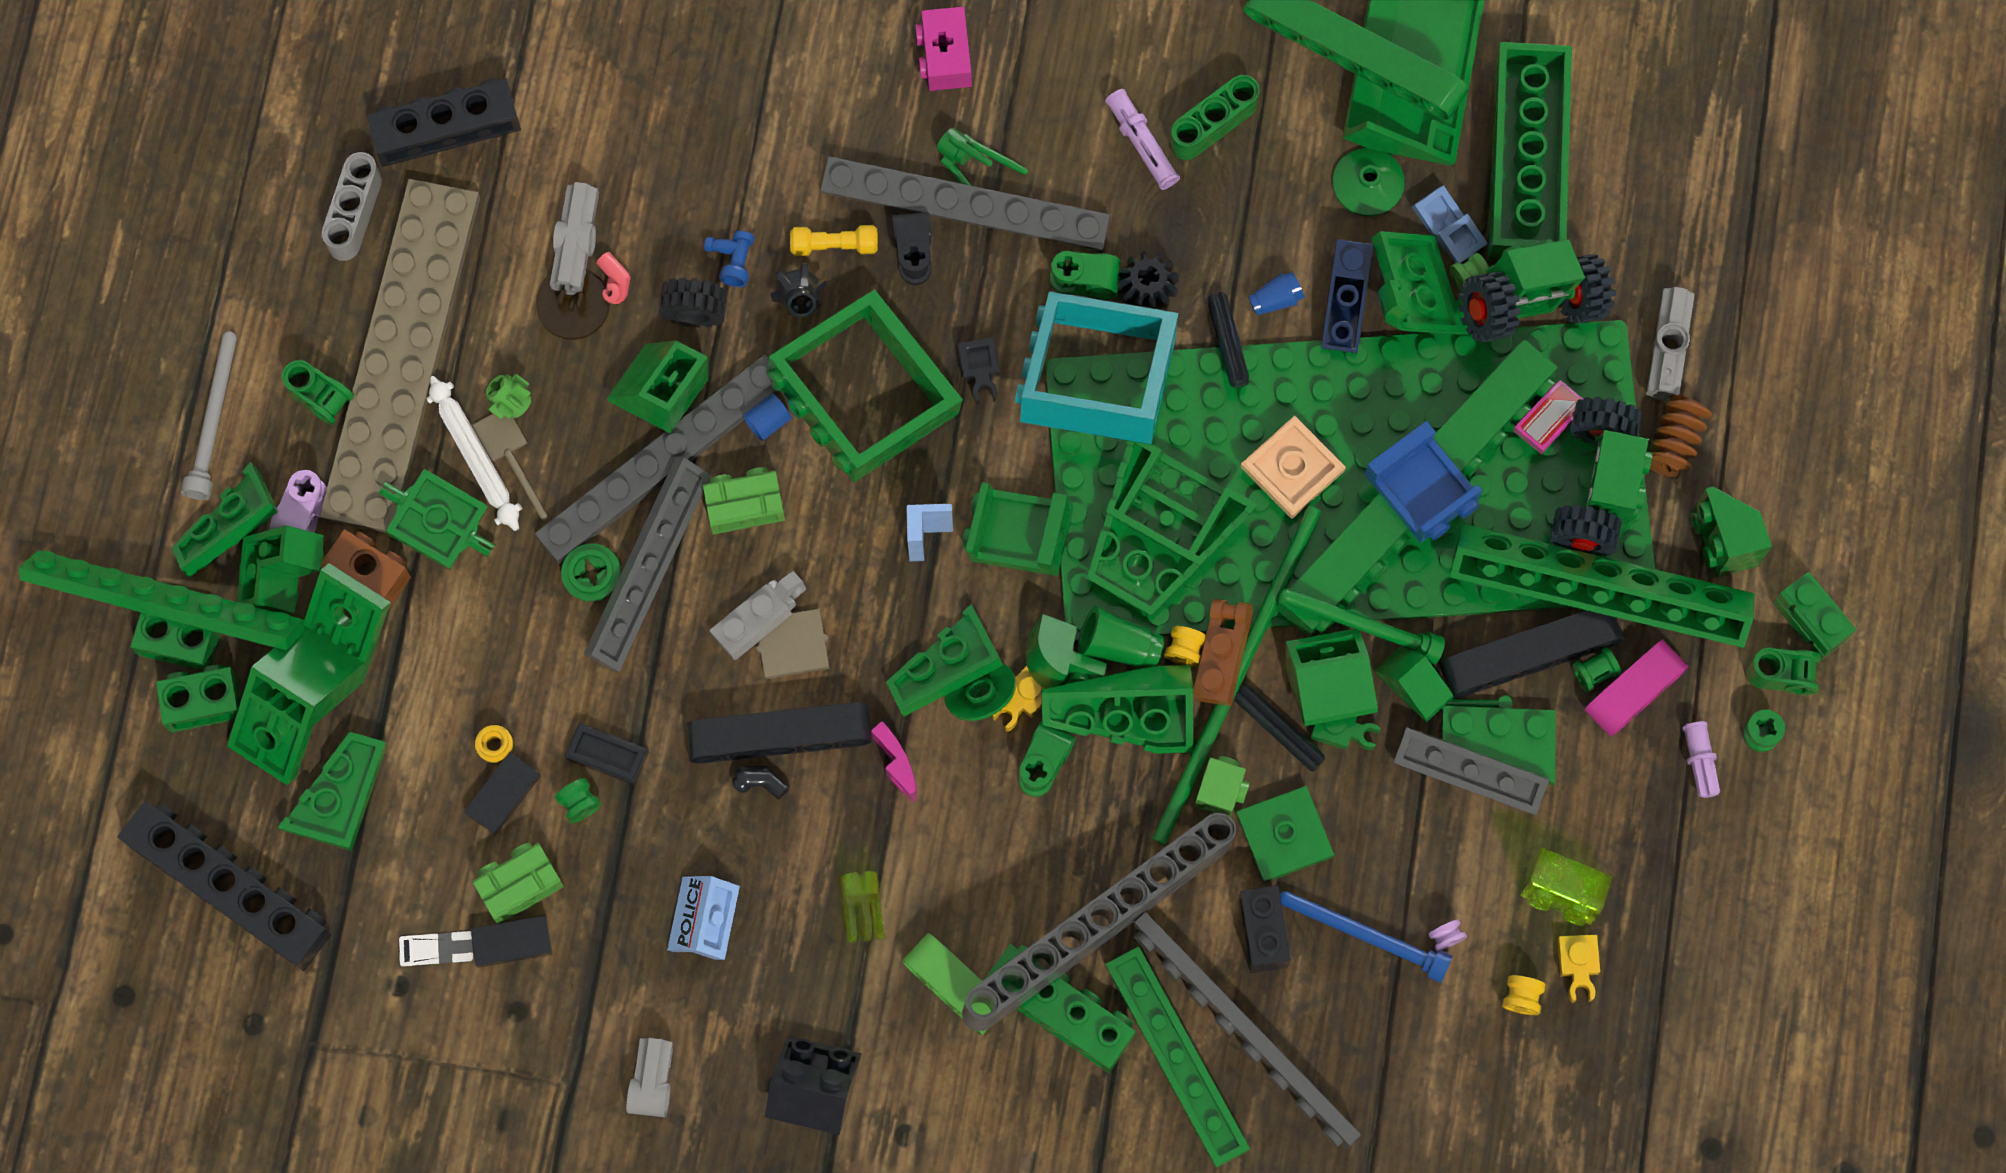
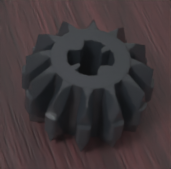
M1143 251L1140 254V261L1130 256L1127 259L1128 267H1121L1119 270V277L1122 280L1118 282V291L1125 293L1123 302L1129 304L1136 301L1135 306L1143 307V305H1148V308L1156 309V303H1158L1160 306L1167 308L1170 302L1168 297H1176L1178 292L1175 284L1179 282V274L1171 272L1173 262L1169 260L1161 263L1162 255L1159 252L1154 255L1153 259H1148L1147 252ZM1148 278L1154 280V282H1151L1149 286H1145L1142 284L1145 283Z

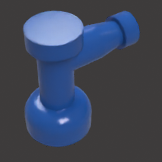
M735 231L732 240L706 237L705 251H717L732 255L730 265H725L720 271L719 280L722 283L732 287L747 286L749 274L744 269L749 246H753L755 236L751 233Z

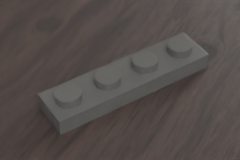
M1406 727L1394 763L1534 815H1537L1549 782L1547 777L1410 727Z

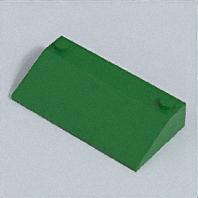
M1368 0L1363 28L1456 75L1469 87L1485 0ZM1354 74L1343 138L1368 149L1452 166L1456 161L1468 92L1451 118L1443 120Z

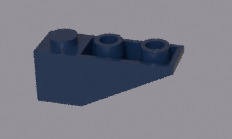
M1339 239L1335 243L1321 345L1323 349L1358 353L1373 244Z

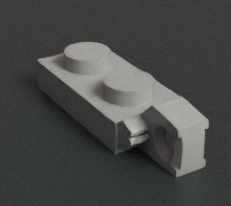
M792 571L778 583L776 580H773L768 585H764L709 631L732 659L737 660L792 615L791 610L796 605L794 599L802 594L806 587L799 576Z

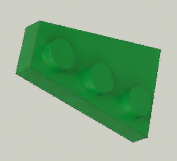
M349 732L323 766L321 774L309 790H305L299 798L300 802L288 818L285 817L277 828L283 832L352 851L388 746L386 742Z

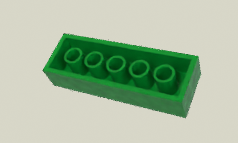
M1513 42L1499 43L1494 70L1488 260L1498 261L1502 257L1504 250L1515 245H1522L1525 248L1534 246L1547 239H1552L1554 242L1567 240L1572 46Z

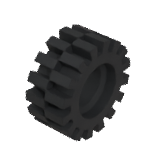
M673 278L669 279V282L664 281L661 287L659 316H663L662 319L671 320L670 323H682V326L686 327L688 325H694L697 328H700L701 325H704L706 328L712 327V325L718 326L724 322L727 298L726 289L720 287L717 283L710 284L708 280L698 281V278H692L691 280L679 278V281Z

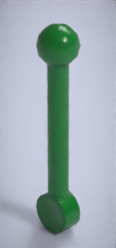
M1504 695L1498 700L1452 699L1445 706L1511 708L1513 702L1509 696Z

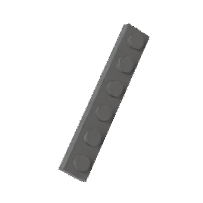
M675 458L584 652L585 656L611 671L620 672L704 491L703 484H707L711 474L686 458Z

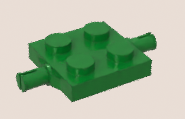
M423 469L415 484L408 488L406 492L386 481L378 495L397 504L396 514L386 529V534L449 571L459 555L468 547L488 558L496 545L477 535L478 524L488 510V506L426 469Z

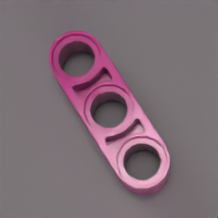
M1662 639L1585 708V711L1612 737L1688 669L1689 665Z

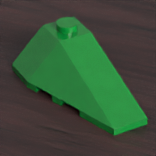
M1152 666L1042 689L1043 726L1083 736L1091 733L1110 738L1111 743L1122 745L1123 742L1143 746L1144 751L1155 754L1193 752V683L1191 666Z

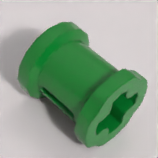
M1607 647L1600 649V654L1583 663L1577 661L1572 665L1575 677L1586 693L1593 691L1595 685L1611 677L1617 679L1622 675L1615 656Z

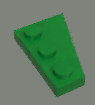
M251 462L242 471L246 475L244 479L233 490L227 487L219 496L222 499L220 505L210 515H201L172 547L180 569L188 577L207 567L212 560L230 547L238 544L243 537L258 526L265 524L278 512L260 471Z
M972 604L962 612L964 617L951 629L946 627L937 635L939 640L926 652H918L886 681L903 717L1003 666Z
M1444 706L1442 708L1441 739L1549 778L1548 785H1555L1556 710Z

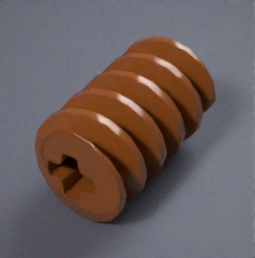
M1681 395L1669 396L1670 402L1664 408L1665 415H1662L1659 421L1660 428L1656 429L1654 434L1655 440L1651 442L1649 447L1650 452L1653 453L1650 469L1660 475L1671 478L1679 477V470H1691V463L1686 461L1684 457L1695 458L1697 452L1689 444L1700 445L1702 442L1701 437L1695 434L1694 431L1705 432L1707 429L1706 424L1700 421L1699 418L1706 420L1712 416V412L1701 403Z

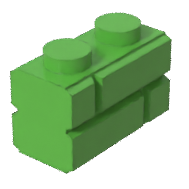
M755 468L747 471V476L732 479L731 475H719L711 478L710 483L703 484L713 535L785 521L776 471L768 472L767 468Z
M525 843L517 847L510 853L511 859L501 865L493 862L484 866L477 872L479 877L472 881L497 924L505 922L564 887L539 843L534 846L530 843Z

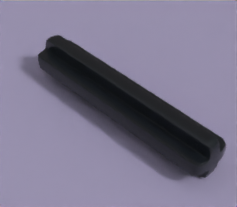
M1222 291L1212 293L1208 296V307L1229 384L1233 388L1245 387L1249 383V373L1227 294Z
M1245 684L1238 690L1234 701L1308 770L1313 772L1324 762L1325 755L1250 685Z

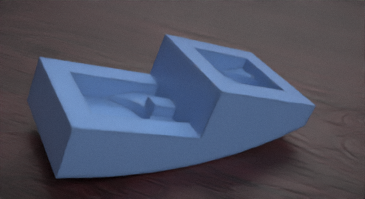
M1444 185L1438 187L1411 206L1432 236H1435L1438 244L1455 263H1461L1488 244L1468 214L1463 215Z

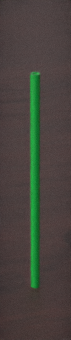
M1313 506L1307 507L1248 633L1233 700L1280 600L1279 594L1283 589H1286L1320 517L1321 511ZM1214 705L1152 838L1153 841L1166 846L1231 706Z

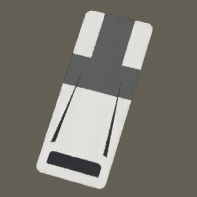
M471 931L401 936L399 938L401 966L473 960Z

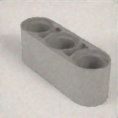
M365 152L354 153L346 159L322 228V238L329 253L333 258L341 261L350 260L359 252L381 187L382 177L376 162L371 155ZM360 170H371L365 178H355ZM351 202L360 203L358 208L353 211L344 210L346 205ZM342 234L349 235L346 242L342 244L333 243L337 236Z

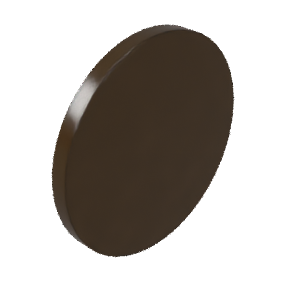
M586 272L582 292L575 293V295H568L565 289H561L560 292L551 289V278L540 289L536 305L539 319L551 334L559 338L577 340L588 337L604 324L608 316L609 302L605 301L602 296V290L606 288L597 277Z

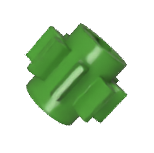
M509 374L495 377L486 389L487 401L491 403L488 410L500 419L504 416L508 419L520 417L531 403V392L526 389L529 383L518 374H515L513 377Z

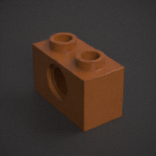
M344 529L324 557L321 569L330 563L390 601V608L411 578L404 567L406 561L389 550L386 554L374 548L376 543L365 534L358 531L354 536ZM364 563H376L372 573L368 575L359 574V569Z

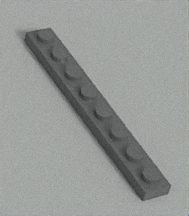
M828 156L821 187L822 194L914 213L929 212V216L1101 252L1104 249L1110 221V214Z
M763 355L682 418L671 434L664 432L535 533L536 538L555 561L560 565L572 550L588 543L661 486L676 457H684L690 462L743 422V415L771 393L775 396L780 393L781 390L776 391L772 387V380L766 374L768 357Z
M1146 912L1134 922V930L1137 932L1134 938L1140 946L1148 953L1154 950L1164 960L1160 965L1166 973L1174 980L1180 977L1190 987L1187 993L1193 1001L1201 1008L1207 1005L1217 1015L1214 1021L1220 1029L1229 1036L1234 1033L1244 1043L1240 1048L1254 1063L1260 1060L1270 1070L1267 1074L1269 1079L1281 1091L1287 1088L1297 1098L1294 1102L1296 1107L1308 1119L1314 1116L1324 1126L1321 1132L1335 1147H1339L1342 1144L1348 1150L1359 1139L1361 1134Z

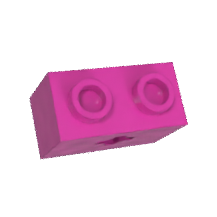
M964 7L921 11L922 24H915L917 45H925L926 57H919L921 79L928 78L929 91L972 87ZM946 46L947 52H940L939 47Z

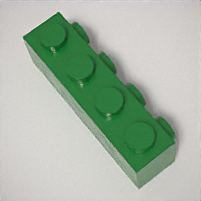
M1009 944L986 978L1025 951L1027 947L1020 945L1017 949L1012 944ZM1038 959L1032 960L1033 965L1037 969L1047 970L1037 962ZM1065 973L1016 1008V1010L1108 1074L1136 1034V1031L1131 1028L1133 1025L1132 1020L1117 1010H1114L1111 1014L1099 1006L1102 1000L1085 988L1081 992L1068 984L1071 979ZM1006 980L1002 982L1004 989L1009 992L1021 990L1020 986L1014 981Z

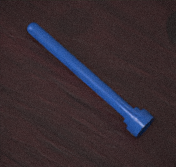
M1283 891L1280 893L1283 906L1422 966V971L1428 973V978L1442 983L1453 955L1442 950H1438V953L1430 950L1429 953L1291 892Z

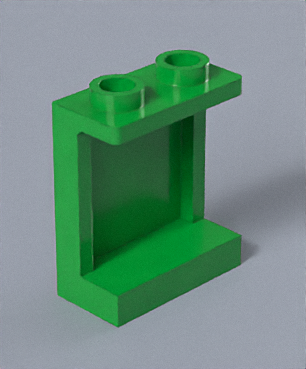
M982 482L980 492H976L972 499L971 512L974 514L971 527L965 529L963 548L966 549V553L972 562L1058 576L1074 506L1068 495L1053 493L1052 499L995 490L990 483Z

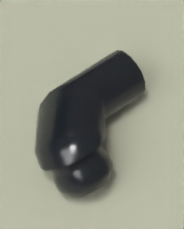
M765 765L742 766L735 772L736 776L732 779V785L738 792L746 793L751 787L762 786L778 800L790 789V785Z

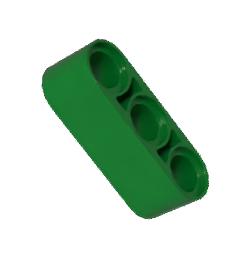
M1238 75L1177 119L1171 129L1170 149L1172 153L1179 159L1191 160L1249 118L1256 111L1260 91L1257 81L1248 75ZM1243 92L1247 93L1251 99L1240 101L1234 95ZM1211 113H1217L1223 119L1219 122H1213L1207 119L1206 116ZM1182 134H1190L1195 140L1191 143H1185L1179 140L1178 137Z

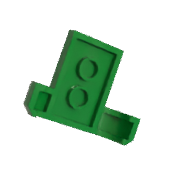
M1380 231L1371 238L1385 282L1377 294L1385 322L1402 331L1467 335L1466 328L1468 324L1463 325L1461 318L1464 317V313L1459 312V306L1463 305V302L1454 300L1435 236Z

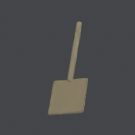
M491 414L471 425L492 463L506 456L541 520H547L548 516L512 454L513 451L528 444L514 418L508 419L504 416L500 419L495 414Z

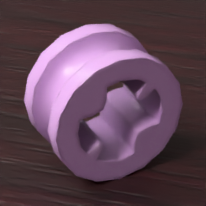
M1459 919L1446 923L1428 934L1430 939L1436 940L1437 945L1435 949L1437 952L1438 950L1447 949L1468 937L1466 932L1459 930L1461 925Z

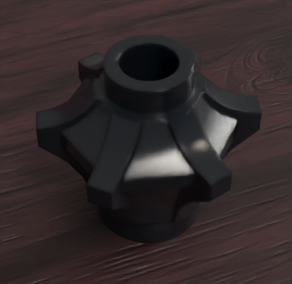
M802 263L799 269L789 272L779 270L776 273L779 282L776 291L770 293L772 302L781 303L788 308L789 315L800 318L807 317L821 306L818 297L821 290L827 286L825 277L817 278L809 271L808 264Z

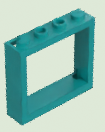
M1049 292L1046 305H1039L1036 327H1040L1039 332L1032 331L1029 353H1033L1032 358L1025 357L1022 379L1026 380L1025 385L1018 384L1015 403L1021 404L1020 422L1152 444L1175 345L1179 313ZM1054 323L1157 340L1141 409L1037 391Z

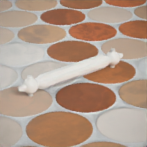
M432 376L430 379L429 396L426 398L430 404L432 402L439 403V414L487 500L498 509L497 518L494 519L497 525L501 523L508 525L514 531H517L519 529V511L522 510L519 503L516 505L509 503V492L459 403L450 397L451 389L454 388V385L451 382L447 384L440 382L435 376Z

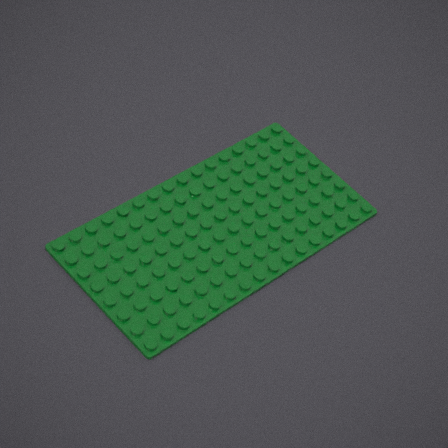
M1615 320L1515 327L1516 332L1511 334L1510 337L1486 342L1475 341L1472 339L1473 334L1422 333L1363 337L1359 340L1358 353L1321 348L1322 340L1244 345L1241 348L1249 373V383L1245 387L1240 386L1238 388H1233L1229 384L1220 347L1173 350L1152 444L1162 449L1165 455L1223 488L1227 486L1259 506L1151 616L1087 579L1100 531H1102L1107 514V507L1117 480L1120 463L1127 446V440L1050 427L1055 493L1068 495L1074 506L1061 560L1064 616L1066 623L1077 626L1074 642L1079 641L1083 623L1089 611L1095 605L1119 618L1151 630V633L1166 636L1171 635L1174 626L1189 627L1202 633H1207L1210 623L1211 604L1214 599L1227 600L1228 604L1238 605L1239 602L1250 603L1253 607L1250 630L1307 507L1313 506L1319 509L1321 514L1286 589H1290L1379 494L1365 476L1367 465L1426 421L1437 432L1524 339L1558 367L1553 378L1556 384L1561 380L1583 399L1585 397H1590L1593 400L1594 397H1601L1602 400L1613 398L1615 402L1621 400L1626 402V405L1632 404L1636 406L1625 322ZM1154 352L1049 359L1046 362L1047 391L1050 394L1141 409ZM1537 395L1529 406L1533 408L1541 398ZM1295 415L1346 469L1291 519L1241 468V463ZM1513 421L1505 430L1508 436L1494 451L1489 447L1481 455L1484 461L1470 477L1466 473L1464 474V477L1473 487L1479 485L1483 490L1477 501L1480 506L1464 519L1458 515L1448 523L1451 527L1436 540H1432L1429 537L1420 543L1410 531L1408 536L1411 539L1404 549L1397 555L1391 552L1383 560L1386 564L1383 571L1372 582L1367 578L1358 587L1362 592L1348 608L1343 604L1340 608L1376 621L1575 608L1450 578V572L1462 523L1554 545L1550 541L1555 510L1558 507L1563 508L1565 505H1569L1572 508L1574 505H1580L1583 508L1596 446L1592 442L1585 443L1582 442V439H1576L1574 434L1570 432V425L1541 455L1514 432L1517 424ZM1644 478L1643 484L1640 485V487H1645V488H1646V486H1645V478ZM1646 494L1643 507L1639 509L1636 520L1630 519L1625 530H1620L1616 553H1612L1609 556L1603 554L1601 557L1655 569ZM1276 608L1267 629L1295 627ZM1226 619L1224 628L1234 629L1235 620Z

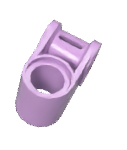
M301 470L291 476L281 502L277 507L278 512L271 519L270 530L287 525L315 533L327 487L314 472ZM311 486L315 488L313 492H306L305 495L302 493L303 488L310 489Z

